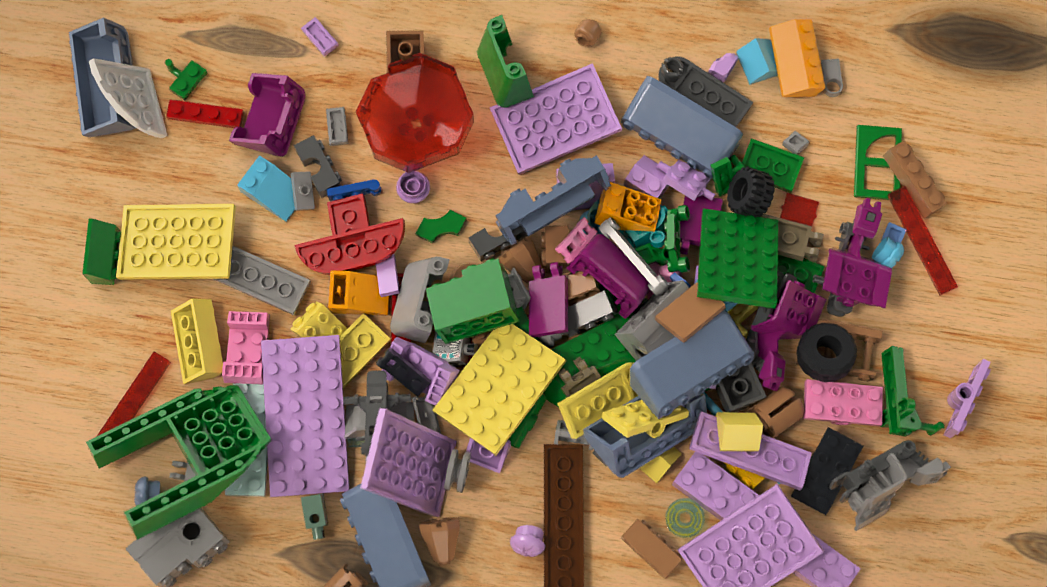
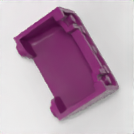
M252 73L248 82V88L255 97L244 128L235 127L231 132L229 141L237 146L283 157L288 152L305 101V91L287 75Z
M596 234L567 267L573 274L577 271L584 272L582 275L585 277L589 273L618 299L615 301V304H620L621 306L618 313L624 319L640 305L650 291L648 280L624 252L603 234Z

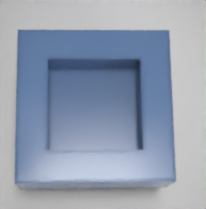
M889 222L881 241L889 237L895 243H901L906 229Z

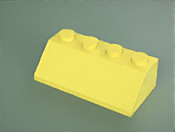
M192 298L171 310L183 384L213 379L221 375L223 369L221 346L212 300Z

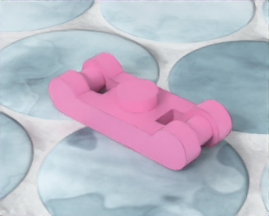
M585 217L576 224L574 229L555 248L559 254L561 253L565 257L564 260L568 264L577 257L597 233L594 227H590L589 221ZM568 245L572 249L571 252L567 249Z

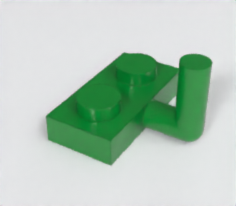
M171 59L165 61L169 72L177 77L169 87V90L185 101L207 74V71L193 60L190 61L183 71L177 69Z
M732 155L730 160L726 157L710 165L716 193L719 196L727 193L733 176L736 175L738 170L745 167L736 155Z

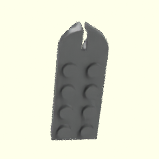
M679 56L666 58L659 69L658 81L735 127L739 125L753 105L751 100L686 58Z

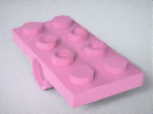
M805 380L804 419L828 421L835 425L858 424L879 427L882 425L883 387Z

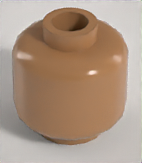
M584 19L576 28L574 35L576 41L581 46H593L600 37L602 30L597 21Z

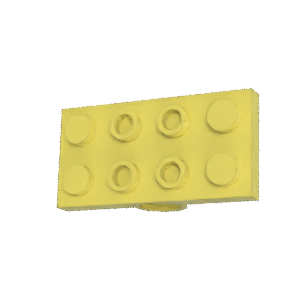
M642 400L603 412L602 419L627 438L643 432L652 438H657L664 432L667 424L688 418L689 410L683 406H678L668 416L658 419Z

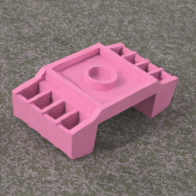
M229 311L227 324L230 330L226 362H223L222 369L224 383L263 385L261 341L268 340L270 315L268 313Z

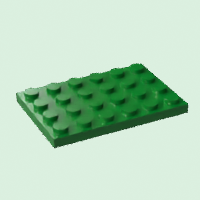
M703 208L701 215L697 297L775 309L777 305L778 220Z

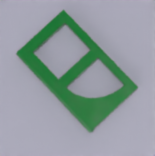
M857 125L854 197L899 201L900 181L895 174L893 191L864 189L865 166L890 168L883 158L865 157L866 151L873 142L884 137H895V145L902 142V128Z

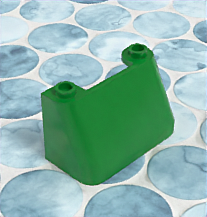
M500 15L488 22L477 49V55L497 105L506 108L534 96L523 66L517 62L505 64L503 57L507 56V47L512 46L513 43L504 18Z

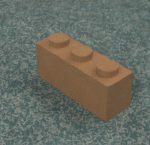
M637 519L621 536V539L665 579L682 561L680 558L681 554L674 547L670 549L665 544L666 540L657 533L655 535L650 530L651 526L646 521Z

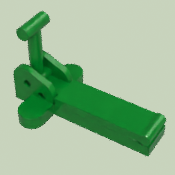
M891 346L881 353L887 409L882 411V425L880 427L889 428V434L905 437L910 435L912 431L924 430L931 436L942 430L944 423L929 424L921 422L915 409V400L908 398L904 350L901 347Z

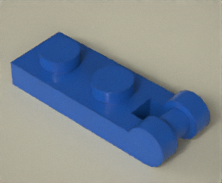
M368 180L327 189L329 201L362 193L364 195L372 194L373 196H378L381 193L378 180Z

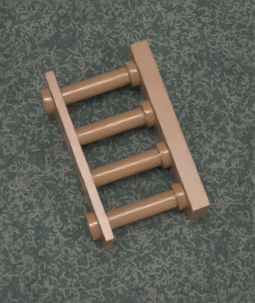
M819 319L817 324H836L846 329L852 335L854 341L856 339L864 340L865 350L862 369L852 368L847 375L858 377L860 381L873 380L876 372L869 371L873 344L878 343L882 339L883 331ZM825 347L824 357L832 358L833 350Z

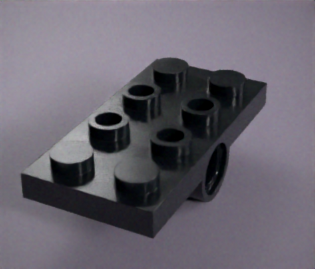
M828 427L810 458L803 488L801 490L794 489L791 497L827 515L843 486L840 485L831 490L829 486L832 480L845 472L851 471L864 445Z

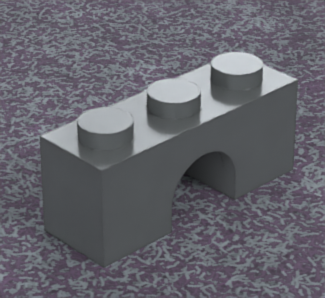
M313 135L294 145L304 167L313 163L321 166L320 171L311 176L312 182L321 198L328 195L327 189L340 186L339 182L342 179L338 171L334 172L331 166L334 164L329 155H324L323 150L325 148L321 140L317 141Z
M522 226L512 230L518 242L527 237ZM485 228L468 237L469 244L480 261L484 259L487 261L493 258L496 252L500 250L505 251L511 247V244L508 243L503 234L499 237H493L488 234Z

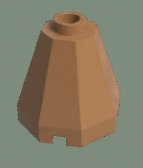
M528 236L498 258L503 267L510 273L512 268H515L522 281L529 284V281L534 280L533 266L540 265L541 269H543L534 243Z
M459 517L442 518V520L431 519L420 522V533L433 561L438 562L439 565L450 564V561L454 560L460 529Z

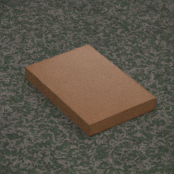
M696 282L657 314L655 321L684 343L726 308V304L720 300L697 297Z

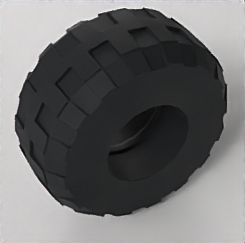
M833 323L815 324L806 330L799 340L796 352L797 361L802 371L810 376V378L826 383L835 382L844 378L852 369L857 357V346L854 338L846 329ZM828 347L833 350L836 357L825 358L820 355L817 348Z

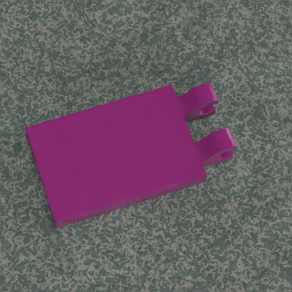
M701 195L694 201L687 196L684 197L683 205H688L690 219L680 221V242L682 243L680 254L687 255L690 244L700 246L702 210L704 208L721 211L723 199L713 198L711 201Z
M558 262L550 263L552 273L550 278H545V269H541L540 265L532 267L534 280L529 281V336L533 338L568 332V278L562 275L563 266H559Z

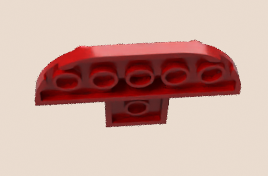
M363 193L327 202L332 236L296 244L295 250L300 260L307 267L325 275H330V271H352L376 265L390 258L401 245L405 234V220L400 218L370 226L366 199Z

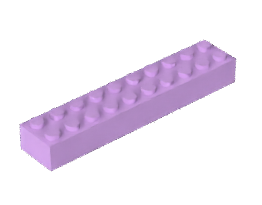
M696 451L672 483V486L720 521L759 496L706 456ZM813 535L824 552L792 573L811 587H848L860 571V568Z

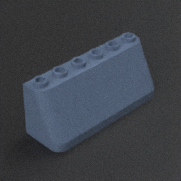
M103 17L70 31L69 43L71 46L82 135L91 138L137 129L116 113L100 90L89 65V61L95 58L133 66L127 30L122 25Z
M651 76L645 78L621 119V123L626 129L636 131L644 140L649 139L659 149L669 151L671 156L676 159H682L693 169L697 168L710 179L713 178L710 165L726 157L730 160V157L740 145L743 136L742 132L735 126Z
M724 309L686 342L683 343L677 337H674L634 362L630 368V387L659 419L671 414L678 406L687 404L694 396L701 395L710 386L717 385L727 375H733L743 365H749L753 360L754 352L730 314Z
M705 394L696 395L687 404L683 405V407L689 410L688 418L667 424L664 432L657 438H652L645 432L627 438L602 418L583 429L584 437L608 468L616 476L623 478L694 434L700 412L707 413ZM637 396L636 398L632 399L624 405L641 400V398Z
M361 484L342 493L341 504L343 509H348L350 513L347 519L351 528H356L358 534L354 536L358 545H363L365 552L362 553L366 565L369 563L373 571L369 573L373 582H378L379 587L432 586L397 502L361 489Z

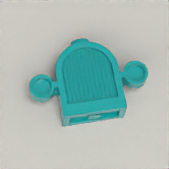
M664 205L660 206L655 232L619 230V232L634 249L648 243L655 248H660L664 246L666 239L664 224L667 222L668 209Z

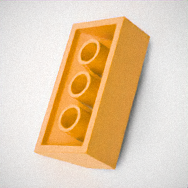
M794 19L771 26L769 31L782 97H815L825 89V83L812 19Z

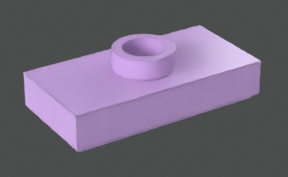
M316 17L301 27L303 33L324 57L339 46Z

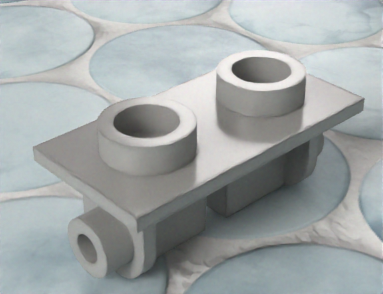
M512 268L508 276L516 308L522 306L523 309H526L530 300L529 291L523 285L521 276L515 268Z

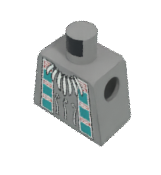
M435 331L433 354L446 360L453 367L467 365L469 355H474L479 347L478 344H470L471 339L469 337L445 344Z

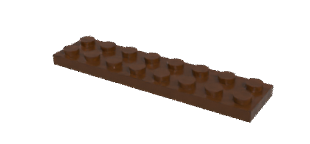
M544 444V587H584L583 444Z

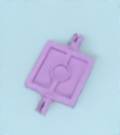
M680 160L672 166H668L662 161L657 165V168L666 173L662 181L694 201L701 195L711 201L713 200L715 194L706 189L710 178L704 173L693 169L689 164Z

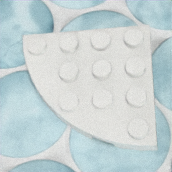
M95 58L89 61L92 75L116 113L148 135L157 138L168 136L150 69Z

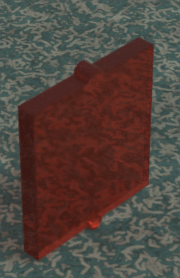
M787 192L784 205L781 206L780 218L812 227L813 221L817 217L816 211L819 202Z

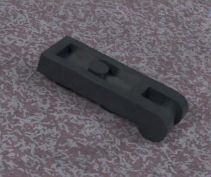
M388 348L385 351V355L376 361V364L381 369L386 370L417 397L431 383L429 378L392 348ZM394 360V365L390 364L389 361Z

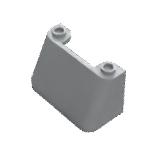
M432 257L411 262L406 266L400 286V293H398L390 323V329L393 334L426 343L431 333L433 319L430 313L420 310L426 286L430 287L435 280L442 281L450 259Z

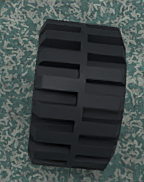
M743 167L741 170H738L736 175L733 176L727 191V202L730 210L744 216H763V213H766L768 207H770L774 197L775 188L772 176L769 173L750 167Z

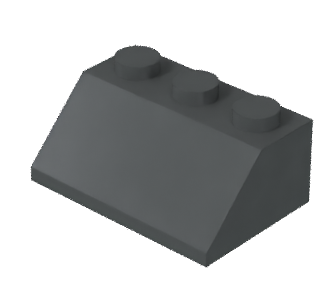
M752 363L747 366L743 365L733 375H727L716 385V391L725 412H738L766 398Z

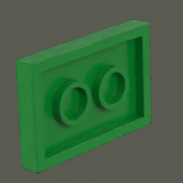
M751 138L742 163L745 165V168L750 167L769 173L772 176L775 188L791 193L804 157Z

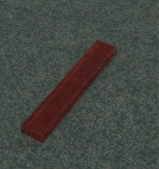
M904 186L889 193L887 196L904 229H906V233L939 296L956 289L958 286L907 188Z
M156 352L152 353L97 436L135 417L171 362Z

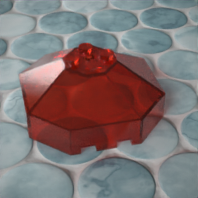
M422 53L412 55L410 59L404 61L401 59L390 63L388 66L389 73L370 80L355 112L375 160L411 173L460 153L474 123V113L468 103L467 96L454 66ZM418 119L421 126L413 128L411 122H415Z

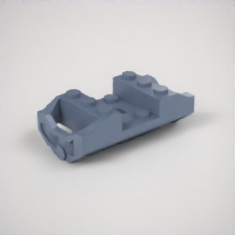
M597 155L593 158H576L572 161L567 159L562 162L557 175L559 183L552 187L551 192L547 194L543 192L537 195L534 202L526 189L521 191L519 188L510 194V198H508L502 211L496 215L497 221L495 223L511 246L517 242L512 233V230L522 226L529 237L594 198L595 194L589 186L591 183L597 181L605 191L611 187L607 172Z

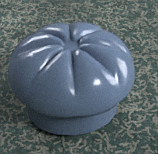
M146 476L138 479L135 485V505L137 506L159 495L160 481H150Z

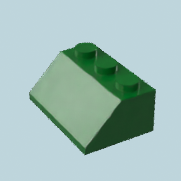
M89 218L82 274L91 284L114 285L115 279H117L116 264L118 261L121 231L114 224Z

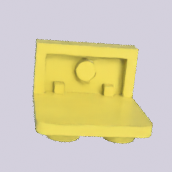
M317 301L311 303L306 308V313L302 317H298L290 329L301 338L329 335L341 336L347 330L323 304Z

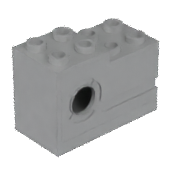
M683 280L668 282L670 286L662 295L656 296L653 294L615 334L636 361L675 337L655 321V316L689 289Z
M199 508L138 540L136 539L126 550L141 565L140 567L156 586L171 587L176 583V578L179 575H185L192 569V564L198 568L208 566L213 561V556L217 553H223L228 548L227 544L230 541L204 510Z

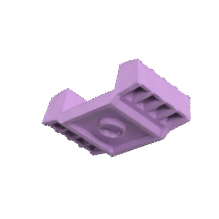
M396 337L390 348L431 380V383L423 393L427 394L425 401L436 406L455 381L460 370L426 349ZM390 360L389 363L394 365L395 361ZM383 370L387 374L388 381H392L395 379L386 370Z

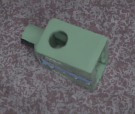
M324 493L301 497L306 529H312L313 540L325 538L323 526L328 525ZM314 514L319 516L318 522L313 521Z

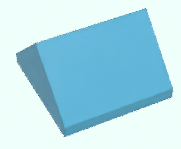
M755 38L736 51L749 85L778 75L771 39Z

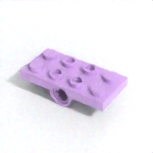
M982 359L973 368L967 383H961L949 393L947 402L955 410L943 434L944 436L952 438L964 430L967 424L965 418L973 411L975 406L973 401L982 391L983 386H981V383L984 379H987L991 371L988 368L990 365L989 361Z

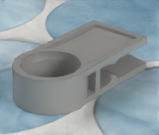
M839 59L821 60L825 83L824 93L829 97H837L843 89ZM829 82H835L839 85L840 90L838 92H831L827 89L826 85Z

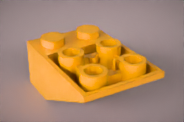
M610 182L611 187L606 191L603 189L595 224L601 226L606 219L611 217L620 226L619 230L655 232L662 199Z
M330 271L328 309L332 314L362 315L364 313L365 315L388 316L389 296L381 297L379 295L378 278L376 275L352 271Z

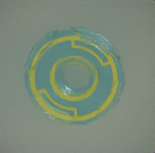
M688 498L674 501L668 507L665 514V523L668 530L680 538H690L697 535L705 522L703 509L696 501ZM680 514H689L690 522L682 523L679 519Z

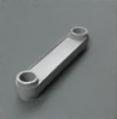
M611 217L606 219L599 227V230L608 239L612 238L648 280L650 290L656 296L662 295L670 286L663 276L656 275L619 232L620 226Z

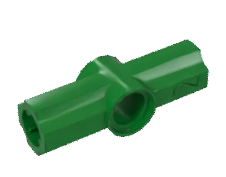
M543 394L508 439L511 441L512 447L519 449L527 433L534 427L538 419L537 415L547 399Z

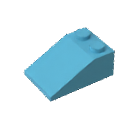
M259 155L237 186L241 193L287 222L295 211L291 178Z

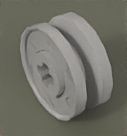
M453 449L448 463L444 489L450 490L453 482L457 483V492L462 493L468 475L471 452L466 451L461 460L458 459V450Z

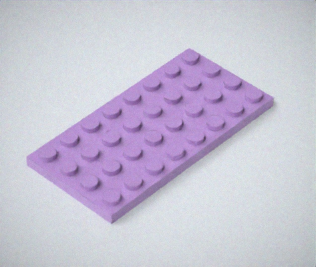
M340 335L261 341L266 431L272 440L267 445L270 497L346 492L350 490L346 439H344L345 412L343 405Z

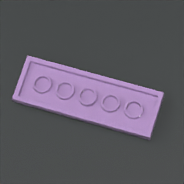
M702 411L699 414L689 447L690 450L797 490L803 488L812 454L809 451L763 434L758 452L720 451L717 418Z

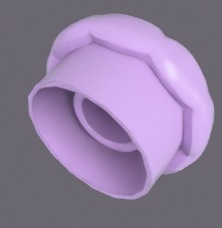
M411 170L403 173L398 179L396 190L403 201L414 204L423 201L428 196L430 182L423 173Z
M533 525L520 526L516 529L515 535L511 537L510 546L514 552L522 556H538L545 549V544L542 541L544 532L539 527Z

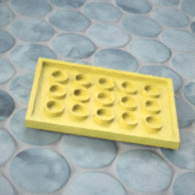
M234 204L124 205L116 278L119 280L230 279L236 206Z
M513 324L494 329L433 408V412L496 456L566 363V360Z

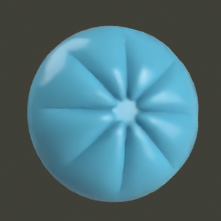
M886 237L874 250L872 259L892 268L901 260L904 254V246L902 243H895L889 237Z

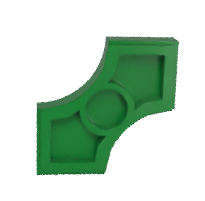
M449 210L446 215L438 219H427L424 217L415 235L430 243H434L438 237L445 234L458 236L467 218L452 210Z

